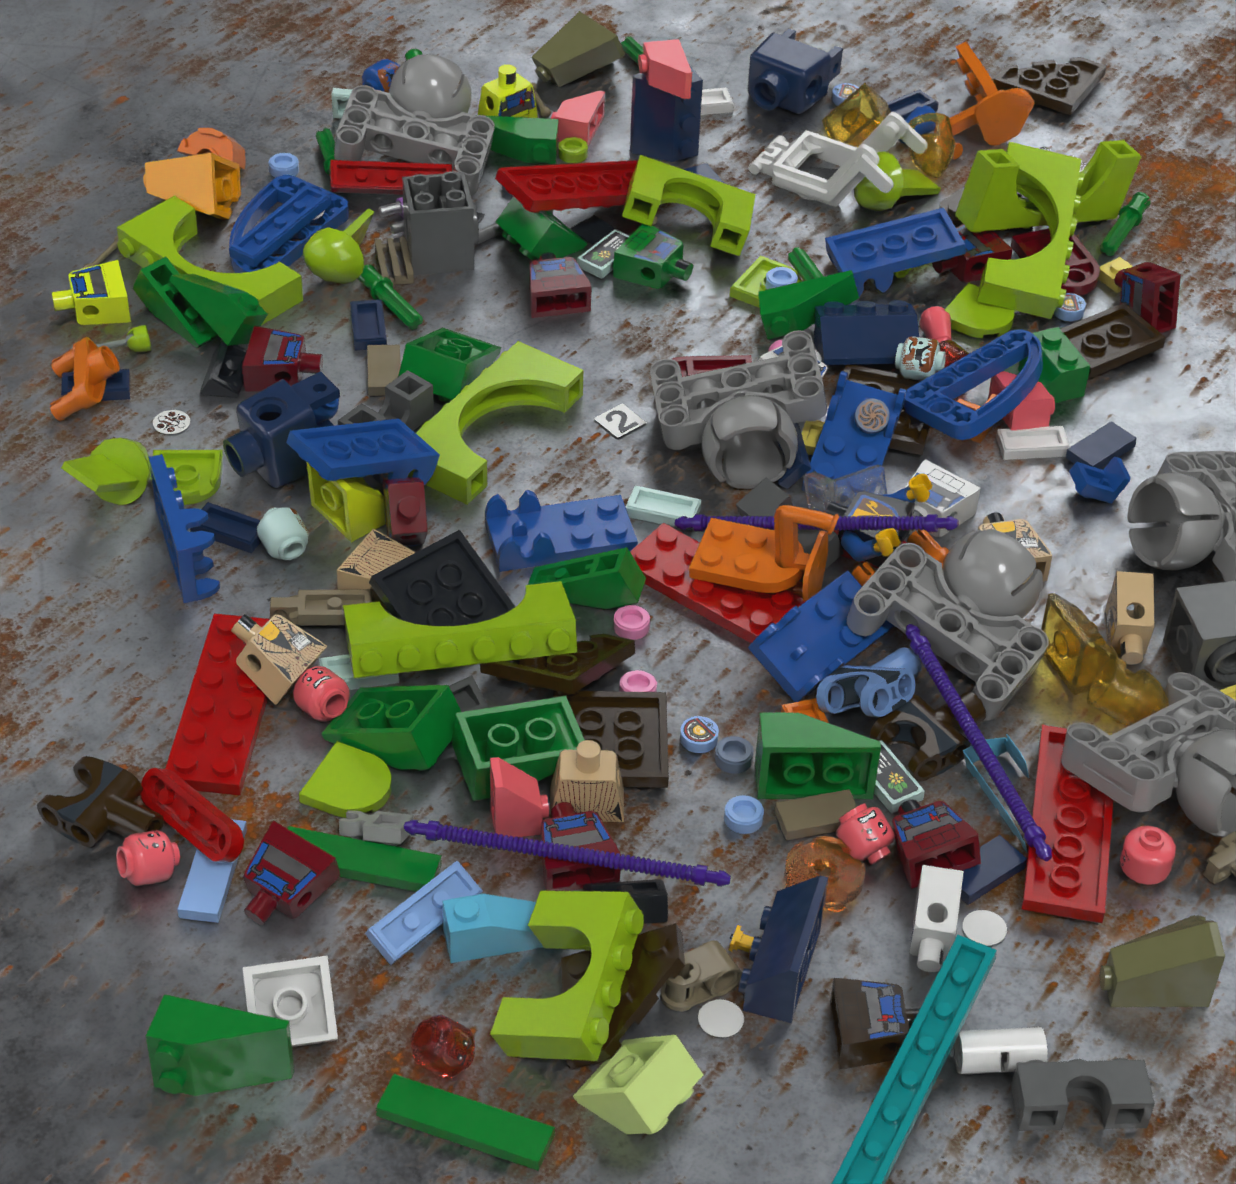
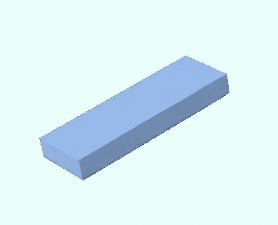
M233 820L239 825L245 838L247 832L246 821ZM197 849L178 906V917L181 919L219 923L238 858L229 863L212 861Z
M457 860L365 932V935L387 962L392 965L443 925V900L478 895L483 890Z

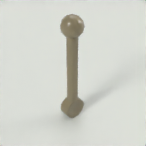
M531 83L534 89L535 101L540 108V115L543 118H548L551 115V109L545 107L536 92V84Z
M118 235L115 236L114 242L92 263L85 264L83 268L101 264L118 247Z

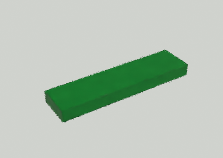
M287 827L290 831L334 856L341 874L339 877L417 892L439 874L442 865V855L297 827Z
M393 1074L376 1106L377 1117L539 1171L555 1136V1127L396 1074Z

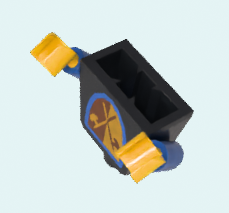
M919 474L909 481V487L893 494L878 495L864 491L858 492L849 507L830 502L826 513L831 515L838 514L842 517H911L914 514L915 498L918 502L927 501L930 496L928 490H931L933 485L926 474ZM894 528L884 530L842 529L838 532V538L842 549L855 561H867L880 567L893 551L904 542L910 530H895Z

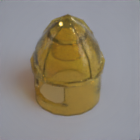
M927 113L913 118L908 124L914 129L915 126L921 123L932 121L936 125V133L919 134L928 144L927 149L922 154L915 153L910 147L908 151L916 168L924 175L937 179L942 176L952 161L956 142L953 138L949 117L940 113Z
M1117 656L1109 658L1103 664L1092 681L1087 696V704L1109 715L1116 723L1127 726L1169 706L1168 699L1160 682L1149 671L1141 669L1134 673L1126 668V661Z

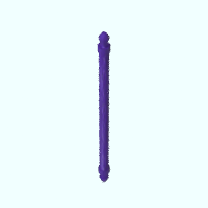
M695 514L693 518L681 516L675 520V526L679 529L693 528L695 532H704L711 518L774 530V516L707 517L704 514ZM927 514L925 517L839 516L834 530H884L894 528L895 530L906 529L912 531L914 529L916 531L924 529L927 532H938V529L951 531L959 527V520L952 516L938 518L937 514ZM798 524L799 530H820L817 527Z
M908 624L905 634L912 641L910 646L914 654L918 655L971 746L980 758V761H982L993 783L1011 810L1018 825H1020L1024 833V839L1030 847L1036 849L1037 857L1044 861H1049L1052 858V849L1044 841L1046 839L1045 833L1041 827L1037 826L1018 792H1016L1012 782L1007 777L1003 767L994 755V752L985 740V737L970 715L934 652H932L929 640L926 636H921L919 627Z
M414 819L404 824V830L410 835H425L426 840L437 841L441 838L443 841L447 839L449 842L452 840V842L457 841V843H461L462 841V844L467 842V845L472 843L473 846L477 844L479 847L482 845V847L487 846V848L492 847L493 849L497 848L503 851L507 849L509 852L512 850L513 852L528 853V855L533 854V856L538 855L539 857L542 855L543 857L548 856V858L553 857V859L558 857V860L563 858L564 861L568 859L569 862L573 860L575 863L578 861V863L594 864V866L599 864V867L604 865L605 868L609 866L611 869L614 867V869L619 868V870H623L624 868L625 871L629 869L630 872L635 871V873L640 872L641 874L644 872L645 874L650 873V875L655 874V876L660 874L661 877L665 875L666 878L670 876L671 879L675 877L677 880L679 878L681 880L686 879V881L691 880L695 885L705 886V883L708 882L722 887L730 884L731 876L725 871H710L708 866L697 864V866L692 868L691 865L687 867L686 864L682 866L681 863H678V865L675 862L671 864V862L666 863V861H662L661 863V860L656 862L655 859L651 861L650 858L646 860L644 857L642 859L635 856L630 857V855L625 857V854L620 856L619 853L615 855L614 852L610 854L608 851L605 853V851L589 850V848L584 849V847L579 849L578 846L574 848V846L569 847V845H565L564 847V844L559 846V843L554 845L553 842L549 844L548 841L544 843L542 840L539 842V840L534 841L533 839L529 840L523 837L503 836V834L498 835V833L493 834V832L488 833L487 831L483 833V831L478 832V830L473 831V829L468 831V828L463 830L462 827L458 829L457 826L454 828L453 826L448 827V825L443 826L439 821L429 820L428 824Z

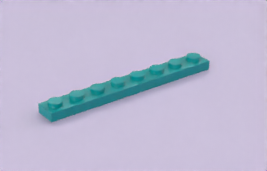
M957 935L832 1184L886 1183L996 960V949Z

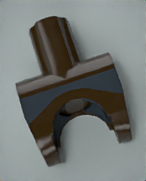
M965 692L960 695L976 724L984 721L986 710L978 696L973 692ZM913 695L907 703L898 709L879 717L869 734L871 739L882 740L888 746L906 744L917 749L919 752L911 758L906 769L919 782L940 775L956 766L964 759L963 750L971 746L969 740L962 735L963 730L947 703L934 710L918 695Z
M90 756L82 757L73 766L75 776L88 788L81 794L67 797L46 795L37 804L40 816L51 828L64 837L85 847L95 845L108 829L123 837H127L135 833L161 831L164 824V818L161 814L134 802L141 795L143 788L140 781L132 773L115 764Z

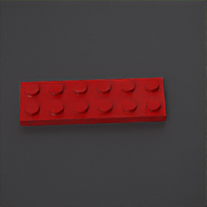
M638 160L498 168L495 179L523 205L524 209L533 213L545 210L588 209L589 207L610 208L612 206L625 205L630 181Z
M662 523L630 551L646 577L644 584L749 643H752L770 624L779 622L794 606L799 607L805 603L803 598L788 590L776 593H761L690 578L689 567L700 542L665 523Z
M214 613L165 769L173 771L196 791L241 796L268 697L236 662V658L244 649L246 643L233 634L231 629L242 616ZM250 617L261 627L270 620L267 618Z
M1042 725L1032 818L1045 833L1046 839L1044 841L1052 849V858L1049 861L1042 860L1037 857L1036 849L1028 845L1021 910L1103 923L1114 800L1062 766L1061 758L1067 729Z

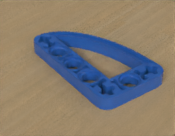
M292 175L276 177L259 191L243 209L233 226L229 247L253 229L260 218L277 201L284 204L306 185L331 195L332 204L325 209L321 217L309 222L271 254H282L283 256L274 257L269 255L255 268L230 257L233 271L235 273L251 272L267 268L278 262L289 267L303 256L304 245L316 231L328 227L337 229L349 218L347 199ZM312 224H321L319 226H311ZM293 239H302L300 241H291Z
M1022 329L1012 330L908 388L904 401L905 412L954 439L966 440L977 436L1009 414L1035 387L1043 369L1042 347L1039 339L1033 333ZM1028 357L1017 377L997 396L976 411L953 400Z

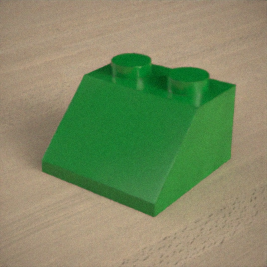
M514 196L495 221L504 230L502 236L516 246L518 243L522 245L519 251L532 261H535L537 257L539 258L544 253H553L557 258H563L584 249L587 245L582 238L547 210L538 213L527 211Z
M1059 327L1034 332L1033 334L1041 343L1043 369L1038 382H1041L1050 395L1053 396L1055 403L1083 397L1090 370L1089 363ZM1028 357L1004 371L1018 375Z

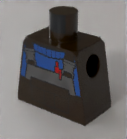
M845 978L833 979L830 1008L839 1069L894 1061L920 1008L906 1009L903 989L898 984Z

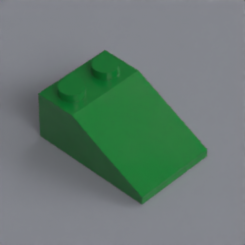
M440 328L406 343L399 376L406 371L412 372L433 384V394L438 395L439 400L449 403L466 385L471 384L485 368L493 364L500 354L501 347L446 328Z
M449 685L360 687L348 701L345 711L340 716L335 717L321 735L328 742L335 744L338 741L371 753L394 768L426 770L436 763L443 750L453 741L455 713L462 711Z
M561 696L455 713L452 746L472 799L476 801L490 798V758L499 757L539 781L554 774L561 751L577 750L578 744L585 741L567 697Z
M760 712L755 755L757 799H798L850 789L854 799H873L881 743L880 741L801 713Z
M164 994L146 1034L154 1087L170 1094L183 1093L198 1096L292 1079L294 1074L290 1023L288 1020Z

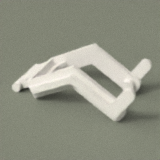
M890 112L858 148L808 130L791 143L787 142L782 135H778L749 165V171L752 174L761 172L772 176V185L837 207L864 177L884 193H888L893 188L894 183L892 179L877 166L880 161L877 152H887L899 139L904 141L918 154H922L927 149L928 144L903 117L895 112ZM809 156L841 166L829 180L798 170Z

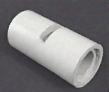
M1042 1027L960 1031L954 1043V1058L957 1072L959 1074L1015 1072L1017 1062H1028L1031 1060L1047 1062V1042Z

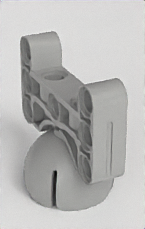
M417 55L402 63L396 70L390 83L389 93L376 90L367 85H360L352 90L336 132L334 158L335 160L360 161L364 150L414 163L452 164V171L465 172L470 196H472L478 190L491 150L494 123L489 117L468 114L472 98L471 86L468 77L465 74L462 75L458 65L438 55ZM459 82H460V85H459L457 91L455 92V94H454L453 97H452L453 92L455 91V89L457 88V86H458V84H459Z
M801 330L792 331L785 335L782 339L784 356L682 377L680 366L673 359H662L655 362L650 368V375L665 445L673 450H681L690 445L702 443V454L709 470L719 481L723 483L726 481L727 484L735 488H754L766 477L772 482L779 480L785 474L787 468L790 469L798 451L797 432L794 423L816 421L827 413L823 380L811 335ZM724 454V458H723V470H722V455Z
M1200 451L1169 453L1166 455L1158 474L1149 477L1138 485L1129 503L1128 522L1166 523L1165 527L1129 529L1132 547L1144 563L1161 570H1182L1200 563L1214 550L1216 554L1212 561L1221 571L1224 581L1236 580V452Z
M978 529L960 538L954 543L945 557L943 568L942 563L927 554L920 546L914 543L901 544L856 593L847 616L849 629L861 636L872 635L886 620L904 633H906V626L908 624L919 627L921 636H926L929 640L932 652L977 682L973 693L982 701L986 710L984 721L993 720L1002 712L1037 669L1049 645L1046 633L1023 619L1030 613L1040 598L1043 586L1042 572L1040 569H1035V558L1025 546L1013 537L994 529L983 531ZM1029 578V580L1020 589L1011 594L1013 590H1015Z
M1176 672L1168 676L1163 705L1160 711L1112 735L1086 722L1071 723L1067 727L1061 758L1062 766L1125 808L1135 812L1150 811L1155 805L1170 798L1172 789L1175 787L1179 805L1188 819L1198 828L1221 838L1236 831V796L1230 792L1232 787L1236 789V700L1192 674Z

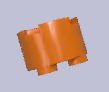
M198 128V131L192 133L187 139L183 138L177 152L186 156L213 153L239 164L240 169L245 170L246 158L242 145L234 138L213 128Z

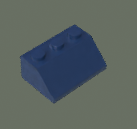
M691 66V99H683L648 85L644 73L633 75L630 151L632 154L668 162L698 156L703 79Z
M893 300L889 304L877 305L871 301H859L856 305H844L841 302L832 301L826 302L824 306H815L814 344L825 365L895 364L899 343H904L911 336L919 337L917 314L912 304H908L906 301Z
M820 875L779 890L776 893L772 907L765 905L760 921V929L764 930L762 938L754 937L750 950L749 960L754 961L752 968H744L740 979L738 992L745 994L743 1011L792 1024L822 927L828 877Z

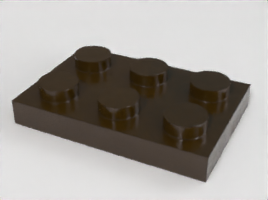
M1125 303L1060 329L1089 363L1088 378L1163 348L1166 338Z

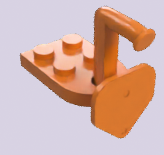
M966 41L956 46L960 57L956 59V63L963 75L966 74L965 86L969 94L974 96L977 104L939 123L934 129V135L950 159L953 160L958 159L962 155L963 146L960 143H955L952 136L978 123L984 140L990 145H1000L1020 133L1035 104L1033 98L1025 89L997 90L989 73Z
M782 505L776 509L774 514V530L711 518L690 564L689 576L693 579L761 593H776L788 590L803 598V602H806L821 591L828 557V534H832L839 515H831L792 505ZM798 524L826 530L819 532L811 554L805 553L798 541Z

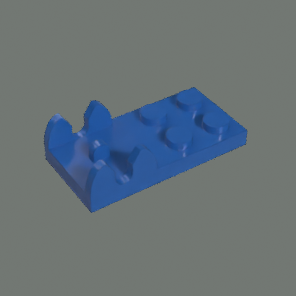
M944 207L825 238L827 255L831 262L835 264L838 272L853 271L859 297L864 291V282L868 279H874L876 288L883 293L891 286L894 272L965 254V243Z
M841 371L835 395L831 397L826 420L810 461L811 470L806 472L802 484V491L850 505L858 492H874L904 406L907 390L900 388L898 395L849 381L847 380L848 373ZM870 398L879 399L884 402L890 414L886 427L875 434L861 431L854 419L858 405Z
M400 419L291 430L286 442L298 453L301 459L308 462L327 481H338L339 479L352 477L362 478L367 475L388 473V479L407 478L408 474L414 470L412 477H419L425 485L432 477L440 457L437 451Z
M163 454L150 456L148 458L155 510L183 603L208 598L219 591V580L210 578L195 579V576L204 574L214 567L213 560L203 554V550L214 543V533L187 531L208 520V513L201 509H184L181 491L173 490L177 488L173 467H166Z
M526 490L519 498V506L515 510H507L506 501L499 494L494 495L488 501L485 508V527L499 572L542 566L628 547L629 551H631L638 545L637 537L621 495L540 506L537 495L533 491Z
M848 570L801 606H794L779 622L770 624L748 647L794 702L801 701L814 691L819 683L829 674L847 665L894 627L893 624L886 620L875 633L868 636L855 634L849 629L847 616L853 599L862 586Z

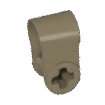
M712 940L684 953L685 967L675 979L672 977L668 978L661 988L660 998L667 1008L673 1011H686L712 998L720 997L733 991L740 983L742 971L718 941Z

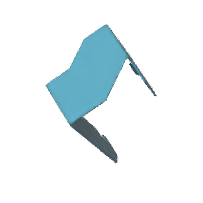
M1006 734L1007 739L1005 737L985 739L996 757L1008 752L1023 774L1029 778L1026 761L1008 734ZM972 746L964 749L966 767L972 776L978 780L984 793L994 807L998 809L1003 820L1013 834H1016L1022 847L1027 852L1026 843L1012 818L973 765L980 758Z

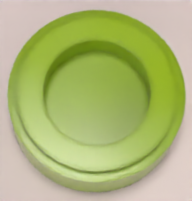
M577 137L565 138L558 145V156L567 163H580L588 157V144L583 139Z

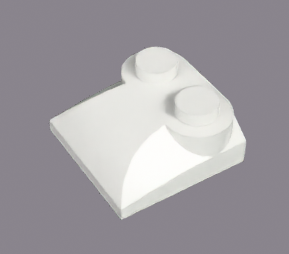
M328 956L243 967L247 1011L288 1020L290 1023L292 1047L338 1040Z

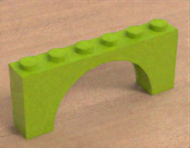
M1126 141L1100 142L1093 157L1081 171L1084 173V179L1080 191H1076V195H1081L1077 213H1073L1072 216L1077 218V223L1117 219L1141 159V155ZM1003 149L977 151L955 216L965 225L966 229L974 233L989 230L1004 231L1011 228L1048 226L1044 215L1028 198L1018 197L1016 179L1020 165Z
M1009 142L1006 153L1020 165L1016 179V190L1033 202L1042 212L1049 226L1051 242L1044 249L1029 257L1013 260L988 258L981 277L977 301L1052 319L1056 307L1062 308L1066 295V290L1061 289V286L1066 283L1070 266L1065 265V261L1070 259L1074 242L1069 241V236L1073 237L1077 218L1072 216L1073 213H1077L1081 195H1076V191H1080L1084 179V173L1080 172L1081 159Z
M176 196L165 200L117 227V246L124 257L129 258L144 268L166 256L180 275L196 274L248 292L257 298L259 305L268 314L262 325L303 301L302 276L281 262L251 272L221 273L202 269L185 260L179 254V251L189 239L198 234L196 212L194 207Z
M517 341L416 432L419 437L440 454L435 471L425 485L468 505L487 487V460L474 453L462 439L465 430L481 416L510 406H542L565 413L583 396L584 370ZM414 470L408 474V477L413 478Z
M561 581L525 585L526 594L523 600L509 612L483 622L459 626H428L406 622L384 610L380 601L343 605L346 640L354 678L577 653L576 619Z

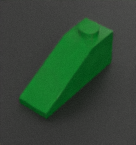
M483 115L489 117L494 123L491 151L525 163L556 164L559 119Z
M165 256L141 269L132 289L151 314L193 346L199 348L219 337V335L169 281L172 275H180V273Z
M852 270L758 291L760 315L768 340L785 336L792 331H803L815 324V306H824L826 302L832 301L848 305L859 299Z
M196 274L172 275L169 279L227 346L249 344L254 326L260 327L268 315L259 305L257 298L240 289Z
M628 547L534 567L528 585L561 581L569 603L610 609L638 603L646 577Z

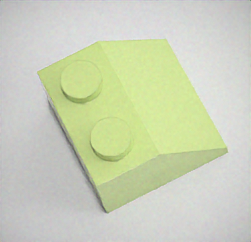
M676 1034L624 1039L621 1043L622 1046L612 1059L605 1060L573 1097L577 1103L625 1134L651 1135L658 1132L667 1124V1116L673 1109L685 1102L693 1094L694 1085L703 1076V1073Z

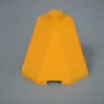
M213 153L145 163L143 182L146 193L165 200L176 196L194 207L196 211L222 220L229 219L232 214L230 208L232 202H237L241 196L239 164Z

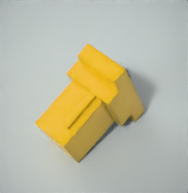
M737 925L735 933L730 936L731 943L728 951L732 952L733 949H740L750 953L754 937L743 934L744 931L740 930L741 926Z

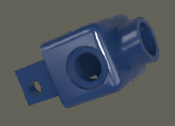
M790 28L781 35L773 32L750 56L748 93L753 101L763 109L772 110L780 107L796 114H802L827 95L829 83L840 74L843 48L834 46L827 53L826 51L796 41V31Z
M320 371L292 386L284 379H281L240 402L236 408L240 432L223 441L225 455L234 471L240 477H245L257 471L273 488H280L307 476L306 461L301 459L298 453L286 443L289 432L291 430L334 426L328 419L316 425L313 411L340 398L339 389Z

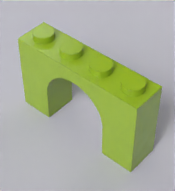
M640 155L630 181L622 217L652 226L659 205L664 203L687 205L704 214L712 223L713 234L710 247L740 256L750 231L756 194Z
M539 892L528 926L542 946L547 949L588 950L592 952L591 960L583 977L572 988L560 995L551 998H502L490 1035L508 1057L598 1061L602 1046L608 1039L609 1024L614 1008L620 1001L621 986L626 970L630 968L632 963V951L637 935L641 933L644 924V915L628 892Z

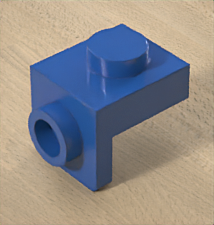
M1113 457L1103 470L1077 461L1069 470L1075 484V489L1081 496L1111 504L1125 489L1131 479L1122 459L1118 457Z

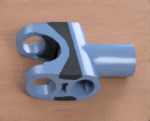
M903 647L872 666H842L819 683L816 694L818 707L824 713L835 714L861 706L862 711L867 716H885L907 703L913 697L916 686L915 678L921 671V661L911 649ZM829 690L831 691V701H830V704H829V702H828V693H829Z

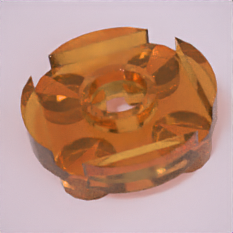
M829 836L816 837V842L804 845V841H802L789 851L784 872L786 888L820 876L816 871L822 872L824 868L830 869L831 876H825L828 877L824 909L834 913L841 912L846 908L847 903L855 900L861 893L866 868L864 862L862 864L860 860L854 859L851 856L850 852L852 850L841 839Z

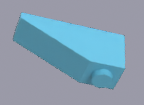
M489 894L443 900V931L450 962L455 963L544 948L528 926L536 902Z

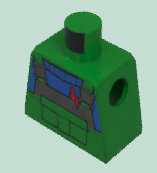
M642 224L614 251L613 277L661 289L672 277L687 281L692 274L693 264L683 260L684 245L681 240L654 226Z

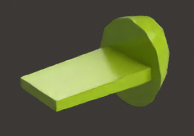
M882 151L877 152L880 160L877 166L892 179L894 183L893 188L888 193H884L866 177L854 188V196L857 203L864 208L874 211L892 208L900 196L939 194L941 190L938 185L920 171L902 169L894 155Z
M368 208L344 231L329 227L316 231L303 248V257L310 271L325 281L340 284L353 282L360 277L364 268V258L359 245L364 240L374 211Z
M127 438L106 439L91 452L90 456L64 461L61 469L93 490L102 500L120 506L130 504L138 499L145 491L150 479L149 455L142 443Z

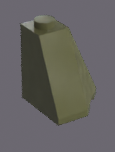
M579 11L532 56V59L537 67L535 72L542 81L546 83L550 81L557 87H561L622 58L625 52L616 34Z
M1201 915L1191 916L1111 948L1106 965H1101L1099 973L1101 990L1107 991L1110 1007H1209L1225 959L1217 922L1206 920V917Z

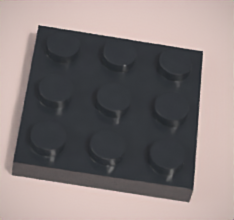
M460 530L372 575L369 584L392 616L414 624L428 626L474 624L496 618L515 608V605Z

